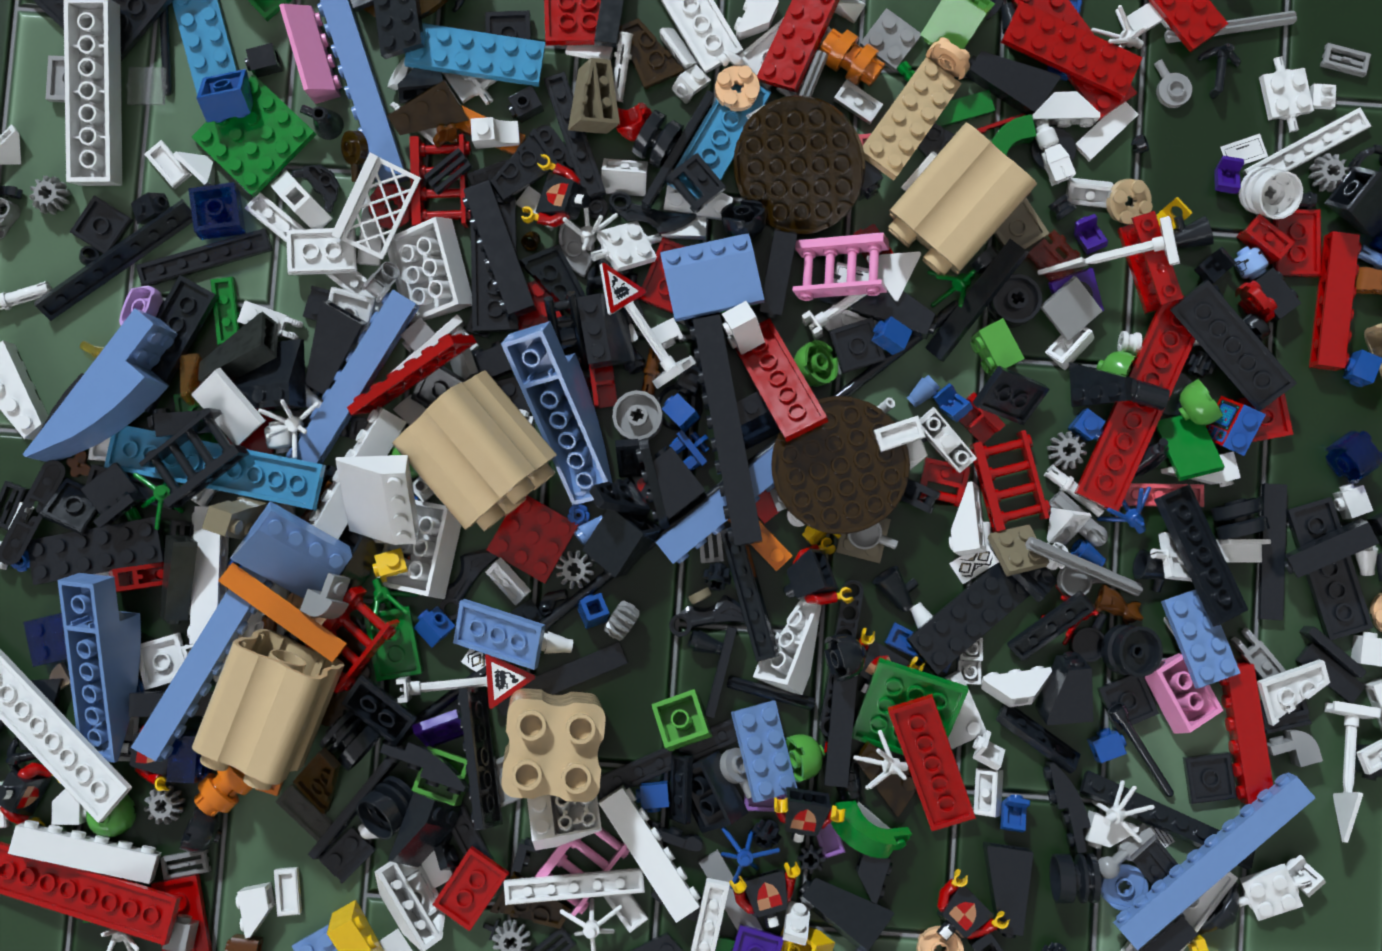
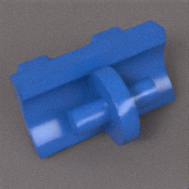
M682 430L676 434L677 438L669 446L674 449L677 455L685 448L689 450L691 455L683 461L688 469L692 471L700 465L703 467L707 464V460L697 448L700 447L704 453L708 451L709 447L704 442L709 437L705 434L700 438L694 432L690 435L695 441L693 444Z

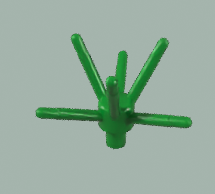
M928 270L927 273L929 275L935 276L936 279L950 280L953 286L931 303V307H935L955 290L961 292L958 306L962 307L966 289L975 278V270H971L966 274L961 273L958 276L939 275L934 271Z
M134 473V477L154 490V496L145 501L141 507L145 508L155 500L158 501L155 530H159L163 500L170 495V490L165 482L162 485L155 486L138 473ZM175 508L179 513H183L182 508Z
M377 578L372 581L375 588L373 592L374 601L369 608L378 616L379 605L385 603L387 609H393L390 604L391 602L405 615H408V610L392 596L418 597L419 594L389 591L388 587H384L381 578ZM371 623V630H375V626Z

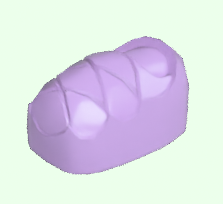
M151 286L132 288L125 299L120 314V325L124 323L134 308L156 317L163 301L162 294Z

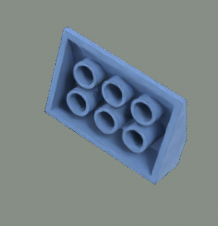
M749 233L660 252L675 322L727 311L747 301L749 306L765 302Z
M270 501L230 559L304 599L307 589L322 591L328 573L340 575L352 558L350 546Z

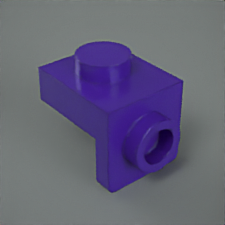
M1222 156L1214 170L1215 191L1238 194L1241 189L1240 170L1244 165V159Z
M1095 214L1082 217L1075 222L1074 236L1087 255L1108 245L1107 238L1097 225L1098 217Z

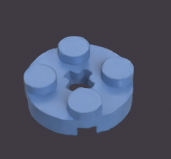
M1129 863L1120 864V872L1117 877L1113 879L1101 877V895L1115 909L1121 911L1128 910L1134 905L1137 897L1148 893V883L1144 875L1137 867ZM1126 881L1129 889L1120 892L1119 884Z

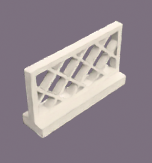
M369 152L331 235L383 260L421 178ZM381 165L391 169L392 178L380 180L378 172ZM394 170L401 173V175L396 176ZM407 176L414 180L410 189L401 191L397 179ZM375 178H377L378 182L373 184ZM395 180L399 193L386 196L382 184ZM380 186L384 198L371 202L368 194L370 189ZM408 193L406 199H404L403 194ZM401 196L402 208L392 212L388 199ZM367 197L368 203L364 204L365 199ZM385 201L389 213L377 217L373 205ZM370 206L374 218L362 222L359 212L362 208ZM391 216L394 224L392 229L382 232L378 220ZM356 219H358L359 224L354 225ZM375 221L380 234L367 238L363 225ZM361 227L365 239L355 242L348 238L351 229ZM389 234L387 240H385L384 235ZM378 237L382 238L384 246L381 253L372 250L369 240ZM366 242L368 248L361 245L360 243Z

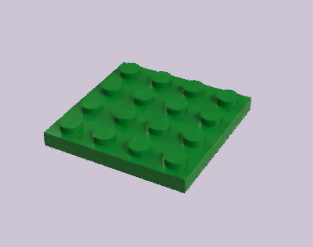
M253 74L249 78L253 99L251 113L243 118L231 117L219 123L215 121L205 122L191 138L255 198L317 134Z
M879 657L853 723L852 739L864 743L869 741L874 746L884 749L878 731L882 730L890 751L904 755L891 721L888 707L930 694L934 697L947 737L949 738L967 696L968 686Z

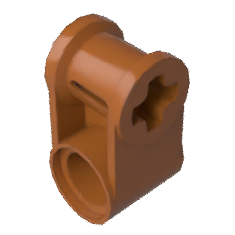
M1359 267L1354 285L1356 286V293L1382 295V270Z

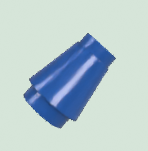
M1077 540L1070 550L1071 554L1101 567L1106 561L1088 540Z

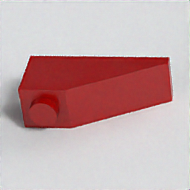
M164 562L110 570L109 576L115 577L116 593L162 586Z

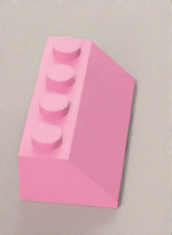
M280 4V10L304 91L315 104L341 97L339 89L342 88L338 75H334L333 68L336 65L332 54H328L327 47L330 44L325 33L322 34L320 26H324L320 13H316L312 6Z

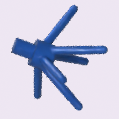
M1147 487L1145 493L1143 488L1139 489L1137 509H1131L1124 499L1122 505L1127 511L1125 514L1112 508H1107L1109 513L1118 517H1097V521L1127 522L1130 527L1136 529L1137 533H1143L1146 528L1141 512L1151 487Z
M726 827L721 828L738 852L737 854L721 853L722 857L736 859L739 863L732 880L734 884L737 883L743 867L750 865L755 870H759V866L753 862L754 858L780 852L779 848L752 854L750 851L754 834L752 829L749 831L746 847L741 849Z

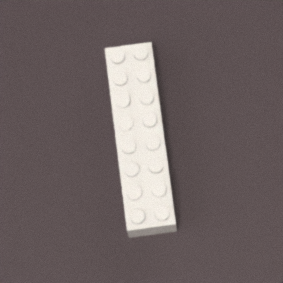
M64 0L66 182L78 186H122L120 5L112 0Z

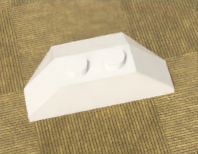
M388 862L376 870L375 877L379 895L403 935L420 951H426L443 938L445 914L432 905L439 893L436 888H433L423 866L414 867Z

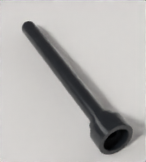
M167 7L159 16L163 93L166 96H170L172 94V74Z
M1122 702L1114 704L1107 711L1113 721L1121 724L1167 797H1172L1174 795L1173 789L1128 720V709Z

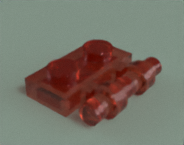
M1055 229L1048 235L1053 241L1051 245L1044 238L1027 255L1039 270L1080 258V253L1076 249L1073 250L1065 241L1066 238L1063 234L1060 236ZM1059 247L1067 257L1063 259L1055 250ZM1069 269L1044 275L1051 282L1070 275L1075 271Z

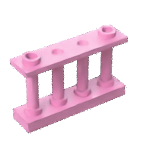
M884 232L796 240L795 249L804 258L803 286H793V292L799 299L811 301L813 298L862 294L877 296L880 293H887V287L883 281L878 280L879 253L889 250V241ZM862 252L870 253L868 281H856L857 255ZM839 254H847V280L843 283H834L835 257ZM816 256H826L824 284L812 285L813 259Z
M602 828L601 831L595 834L617 851L609 862L582 842L580 838L558 846L534 877L553 876L551 871L555 866L563 867L570 874L584 873L567 859L568 856L565 853L569 847L579 850L602 868V871L611 870L619 858L624 859L630 851L624 842L621 843ZM589 898L568 899L567 901L575 906L572 909L571 915L576 916L578 912L582 915L590 904L587 901Z

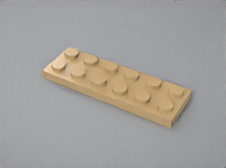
M926 57L863 144L865 160L894 181L962 83Z

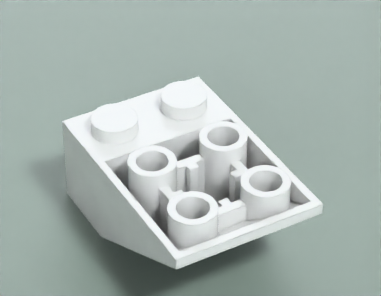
M542 795L534 799H527L531 837L535 851L558 847L602 830L597 796L589 802L564 801L562 798L553 795Z

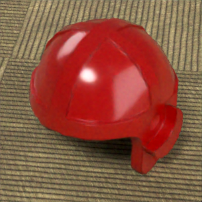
M638 103V105L628 110L618 108L620 124L616 126L617 132L627 140L636 141L641 128L652 113L650 108L644 103Z

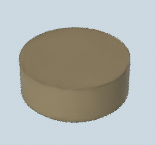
M709 587L688 598L691 604H696L711 596L712 593Z

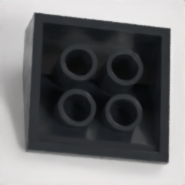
M304 339L277 342V358L235 379V386L257 411L258 409L266 411L283 410L284 408L280 403L281 400H285L289 409L306 407Z

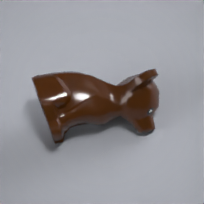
M1102 584L1095 600V611H1098V613L1100 611H1107L1115 616H1122V622L1125 625L1134 623L1137 620H1143L1139 610L1140 602L1133 601L1127 604L1119 592L1107 587L1106 584Z

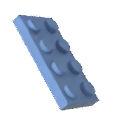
M1196 589L1161 601L1195 689L1240 674L1222 626H1212Z
M463 599L459 603L453 643L535 670L539 664L545 624Z
M772 700L732 711L731 715L753 802L757 803L784 795L786 787L797 788L776 701Z

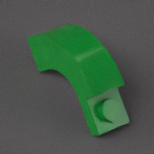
M1032 114L1015 118L1006 123L998 130L991 142L1006 156L1010 148L1032 142L1036 137Z
M856 801L837 802L835 804L837 809H846L844 822L832 821V827L843 841L860 853L875 858H888L893 850L904 848L912 835L908 827L883 829L873 825L864 817Z

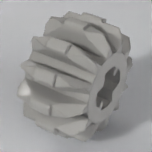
M1330 153L1315 159L1314 164L1309 168L1313 173L1308 178L1315 181L1312 186L1319 185V192L1327 190L1328 193L1335 191L1346 177V173L1350 170V168L1344 167L1346 160L1339 161V154L1331 156Z
M43 176L42 181L35 179L37 185L36 187H30L34 193L29 195L30 199L33 200L32 205L44 214L49 212L54 215L57 213V209L65 211L63 204H70L66 197L71 195L70 191L66 190V183L60 182V179L52 176V178Z
M1071 431L1065 435L1060 432L1057 434V438L1053 437L1050 439L1054 446H1047L1048 451H1053V454L1049 455L1048 459L1055 458L1056 460L1053 464L1055 467L1061 464L1062 470H1066L1068 465L1071 469L1076 468V463H1083V459L1080 456L1086 455L1087 452L1081 450V447H1084L1086 443H1078L1080 436L1076 435L1073 437ZM1068 446L1067 449H1070L1071 453L1065 455L1066 452L1063 453V448Z
M578 550L575 553V558H573L572 552L568 551L567 556L569 560L561 556L559 559L564 565L556 564V568L563 569V572L557 573L556 576H565L561 582L562 585H565L570 580V589L574 588L575 581H577L578 587L582 588L581 579L589 583L590 579L585 575H594V571L587 570V567L593 566L594 563L589 562L585 564L588 555L585 554L580 559L581 551ZM573 563H577V567L581 569L580 574L576 573L577 576H573V572L569 571L570 566H574Z
M625 600L620 602L604 625V631L612 638L619 641L623 640L639 617V610Z
M172 785L167 787L170 789L169 791L151 790L149 792L151 797H147L144 800L149 804V806L144 808V811L151 812L148 819L155 818L156 824L164 822V824L168 825L172 820H178L180 818L179 813L185 810L180 804L184 803L186 799H179L178 797L182 791L174 792V786Z
M513 920L511 926L508 921H504L503 928L498 926L495 930L497 934L492 937V940L497 942L494 944L493 950L528 951L526 947L530 946L532 941L527 938L531 933L530 931L523 932L526 926L524 923L517 927V920ZM514 937L516 941L511 944L508 943V940Z

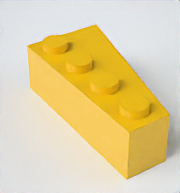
M357 900L332 913L327 935L338 951H384Z

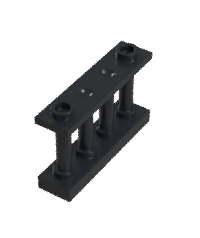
M213 408L201 410L197 414L198 417L160 447L146 453V458L139 462L141 467H155L170 490V495L163 500L168 508H181L249 455L245 446L231 445L215 422V419L222 414L221 410ZM206 426L223 449L222 454L213 459L197 435ZM188 440L191 441L205 462V468L200 472H195L180 449V446ZM171 453L188 477L187 482L182 486H178L162 462Z

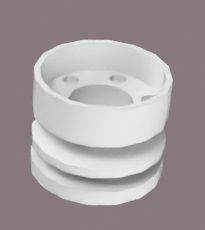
M1257 167L1251 170L1243 178L1240 184L1241 189L1239 190L1240 203L1245 210L1272 219H1284L1292 215L1299 207L1303 197V186L1296 174L1270 167Z

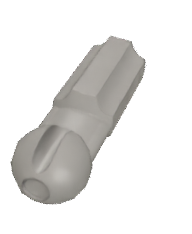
M1062 490L1049 501L1050 508L1085 512ZM1092 518L1078 531L1094 547L1104 545L1108 539L1106 529Z
M1141 823L1138 826L1139 831L1136 833L1142 839L1141 843L1130 836L1116 845L1118 852L1112 857L1100 858L1098 863L1101 877L1105 879L1117 877L1122 862L1125 860L1133 861L1157 839L1153 830L1144 823Z

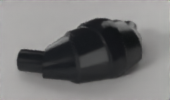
M1162 438L1157 444L1148 445L1134 477L1144 475L1155 469L1167 458L1169 450L1167 439Z
M852 757L850 759L848 788L836 787L841 801L860 802L869 810V807L862 802L860 768Z
M1237 882L1234 883L1197 932L1199 935L1219 929L1224 930L1236 922L1240 909L1239 884Z

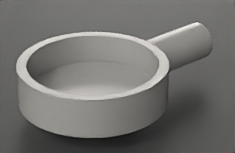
M1162 59L1154 63L1162 78L1156 88L1159 102L1168 108H1178L1185 104L1192 94L1190 80L1183 74L1169 73Z
M880 523L866 530L847 534L850 543L862 550L871 549L878 543L895 549L898 544L897 540L882 535Z
M1067 566L1060 569L1057 575L1058 588L1068 597L1073 596L1080 590L1086 595L1090 591L1092 584L1104 583Z
M740 748L726 750L720 759L722 775L730 783H740L746 798L749 799L752 796Z

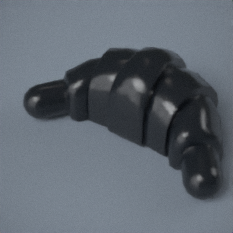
M320 164L292 170V177L307 180L313 190L323 197L325 202L324 210L328 213L332 212L340 188L335 174Z

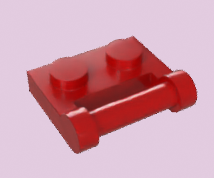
M926 457L919 483L927 486L928 482L957 488L956 495L939 491L941 494L937 500L954 503V506L959 507L967 486L970 467L965 468L959 473L948 462ZM922 493L920 496V498L922 499L924 497H927V495L924 493Z

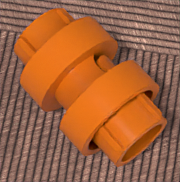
M833 28L819 49L828 54L825 65L835 72L841 67L848 71L845 79L856 86L862 81L871 87L885 66V63L876 58L879 50L870 44H866L864 48L860 47L857 44L859 37L848 29L841 34Z
M230 765L225 771H217L218 775L209 773L198 783L199 793L194 797V802L208 816L214 817L219 811L228 813L239 802L238 793L246 795L253 789L243 781L245 774Z

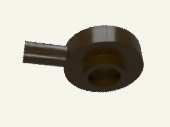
M349 130L342 137L341 151L345 161L351 165V181L356 182L360 174V164L365 162L368 155V144L361 131Z

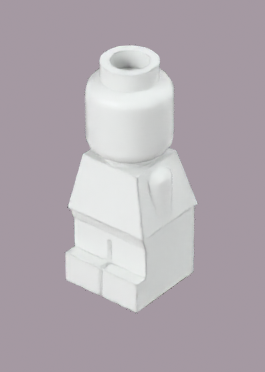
M1048 123L1037 127L1035 138L1039 148L1044 150L1042 153L1044 169L1048 173L1051 185L1054 186L1071 179L1076 172L1069 154L1061 144H1058L1059 139L1055 129L1050 127Z

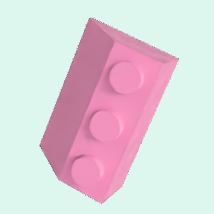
M1181 653L1162 660L1159 667L1152 674L1144 677L1174 734L1191 733L1224 711L1210 685L1195 689Z

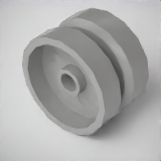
M635 390L625 393L617 400L613 407L612 418L614 425L626 439L642 440L649 438L651 440L658 435L663 426L664 416L659 402L654 396L645 391ZM636 414H641L643 419L635 421L634 417Z

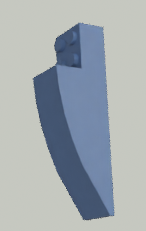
M134 308L23 455L27 458L45 462L50 460L61 461L102 443L139 417L169 387L151 369L159 363L160 357L166 349L172 346L178 334L161 319Z
M551 321L510 333L501 343L502 348L543 439L557 454L553 459V463L572 505L593 501L594 499L589 490L595 484L608 481L612 483L598 418L575 353L565 356Z
M77 573L58 580L76 729L108 762L115 763L119 759L131 718L129 717V693L136 692L138 684L141 648L140 613L118 611L115 577Z

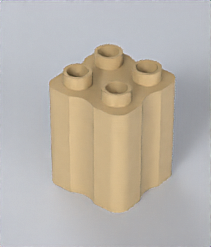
M966 122L889 210L890 217L894 221L888 226V231L907 248L917 240L929 251L925 254L922 261L937 274L945 275L949 270L958 274L1033 190L1037 182L977 129Z
M486 370L445 391L392 443L401 455H408L409 464L465 530L477 523L485 532L503 516H507L526 500L525 496L532 490L535 491L556 473L548 463L557 454Z
M259 629L254 631L251 637H240L234 640L192 745V749L202 755L200 758L201 764L217 771H225L230 765L245 774L243 781L248 786L259 790H269L272 785L282 783L287 779L289 772L298 771L304 766L343 670L344 663L337 658L332 663L317 651L268 629Z
M521 688L511 695L506 725L509 743L505 748L501 781L502 789L508 796L534 799L542 795H553L562 798L564 801L589 802L596 798L599 793L601 778L598 749L604 739L605 713L599 699L594 694L569 692L563 695H551L541 689Z

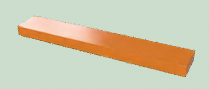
M232 562L218 580V582L332 663L347 645L343 640Z

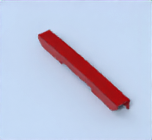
M1023 113L978 128L977 130L984 134L987 130L1005 125L1015 118L1025 116V114Z

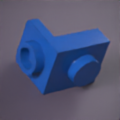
M950 383L933 396L940 411L955 422H958L973 409L971 403L957 394L955 388Z
M1010 795L1001 802L1000 829L1022 833L1026 831V808L1030 806V800L1023 799L1021 795Z

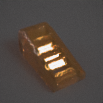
M197 353L181 355L180 357L181 397L188 405H194L195 398L191 394L199 387L200 380H198L199 362L203 359Z

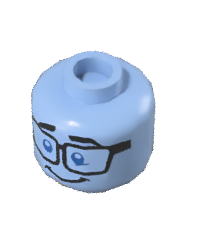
M1247 246L1236 253L1238 257L1234 259L1236 261L1234 267L1243 279L1249 278L1251 281L1267 271L1266 267L1269 262L1260 248L1254 247L1250 249Z

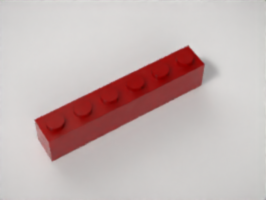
M1332 231L1323 236L1321 276L1318 281L1309 368L1337 371L1344 369L1349 361L1347 348L1352 336L1350 321L1354 316L1352 303L1356 295L1355 277L1359 271L1357 257L1361 251L1360 235Z
M1245 662L1237 664L1240 674L1218 682L1223 690L1221 702L1226 709L1227 715L1225 726L1230 734L1228 746L1231 754H1233V774L1237 778L1238 784L1236 786V795L1241 803L1247 805L1252 804L1261 791L1273 786L1255 667L1254 664Z

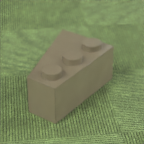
M590 58L578 69L568 130L607 134L620 124L611 60Z
M241 496L236 501L228 500L208 507L202 529L224 537L243 540L270 501Z

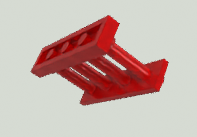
M459 134V144L442 145L440 147L426 145L419 136H410V173L421 178L411 199L412 226H416L434 217H441L452 220L461 219L464 228H469L470 210H466L462 198L466 197L463 189L468 188V172L460 177V188L446 189L440 195L436 194L434 189L424 187V175L434 168L423 165V157H426V154H451L459 148L466 158L467 155H471L470 142H467L463 134ZM463 162L460 166L454 169V171L448 176H451L453 173H455L465 163ZM461 197V210L427 211V209H424V201H427L428 198Z
M1155 211L1131 218L1133 224L1117 229L1123 247L1152 241V238L1161 236L1160 225ZM1152 250L1126 257L1145 314L1156 311L1159 304L1163 305L1183 298L1173 265L1170 266L1165 250L1157 252Z
M1026 430L1016 433L1017 440L986 447L983 446L981 441L969 445L971 452L977 457L973 463L989 522H991L992 532L1005 530L1007 521L1034 514H1039L1040 520L1050 518L1048 514L1051 512L1048 500L1044 499L1031 451L1033 442L1031 436L1026 433ZM1021 448L1024 461L995 469L989 468L987 463L989 456ZM1027 470L1030 483L1001 491L994 488L993 481L995 478ZM1033 492L1036 505L1006 513L1000 510L999 502L1002 499Z
M362 586L350 588L345 594L343 601L349 605L341 616L335 619H326L322 624L324 628L336 636V631L339 627L344 626L366 647L360 657L347 646L341 651V654L353 666L346 674L343 671L341 672L340 682L335 687V693L344 690L349 691L356 682L355 678L385 640H389L394 636L397 631L395 628L400 623L397 619L385 623L363 602V596L367 591ZM353 609H357L380 630L373 640L350 620L349 614Z

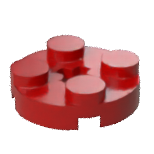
M396 184L382 185L386 196L399 193ZM380 186L371 194V202L384 198ZM408 193L403 194L404 199H406ZM401 196L388 199V202L393 201L394 205H397V209H394L393 212L402 208ZM385 201L373 205L377 217L389 213L388 208L384 206L386 204ZM411 201L398 229L406 225L412 217ZM368 206L369 215L373 219V213L370 206ZM391 216L378 220L380 227L391 230L394 225Z
M1256 281L1244 283L1235 290L1236 297L1240 295L1241 298L1239 305L1247 315L1250 313L1255 314L1263 319L1265 323H1268L1275 317L1274 310L1278 307L1276 302L1262 292L1261 286Z

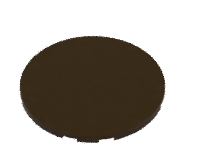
M787 96L767 103L754 113L743 126L734 151V174L741 196L745 200L761 202L763 208L765 207L767 224L783 232L811 234L836 224L852 209L864 183L865 156L861 140L854 126L836 107L821 99L810 96Z
M832 396L819 399L818 402L828 418L827 423L788 442L785 441L782 433L779 432L771 458L773 483L786 509L803 524L830 534L860 532L884 520L900 502L910 473L908 447L905 444L880 452L873 430L895 422L877 406L848 396Z

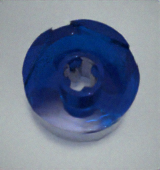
M1349 431L1326 448L1325 451H1328V454L1325 457L1328 465L1339 477L1344 475L1348 478L1346 482L1356 484L1380 467L1382 452L1371 442L1372 438L1367 432Z

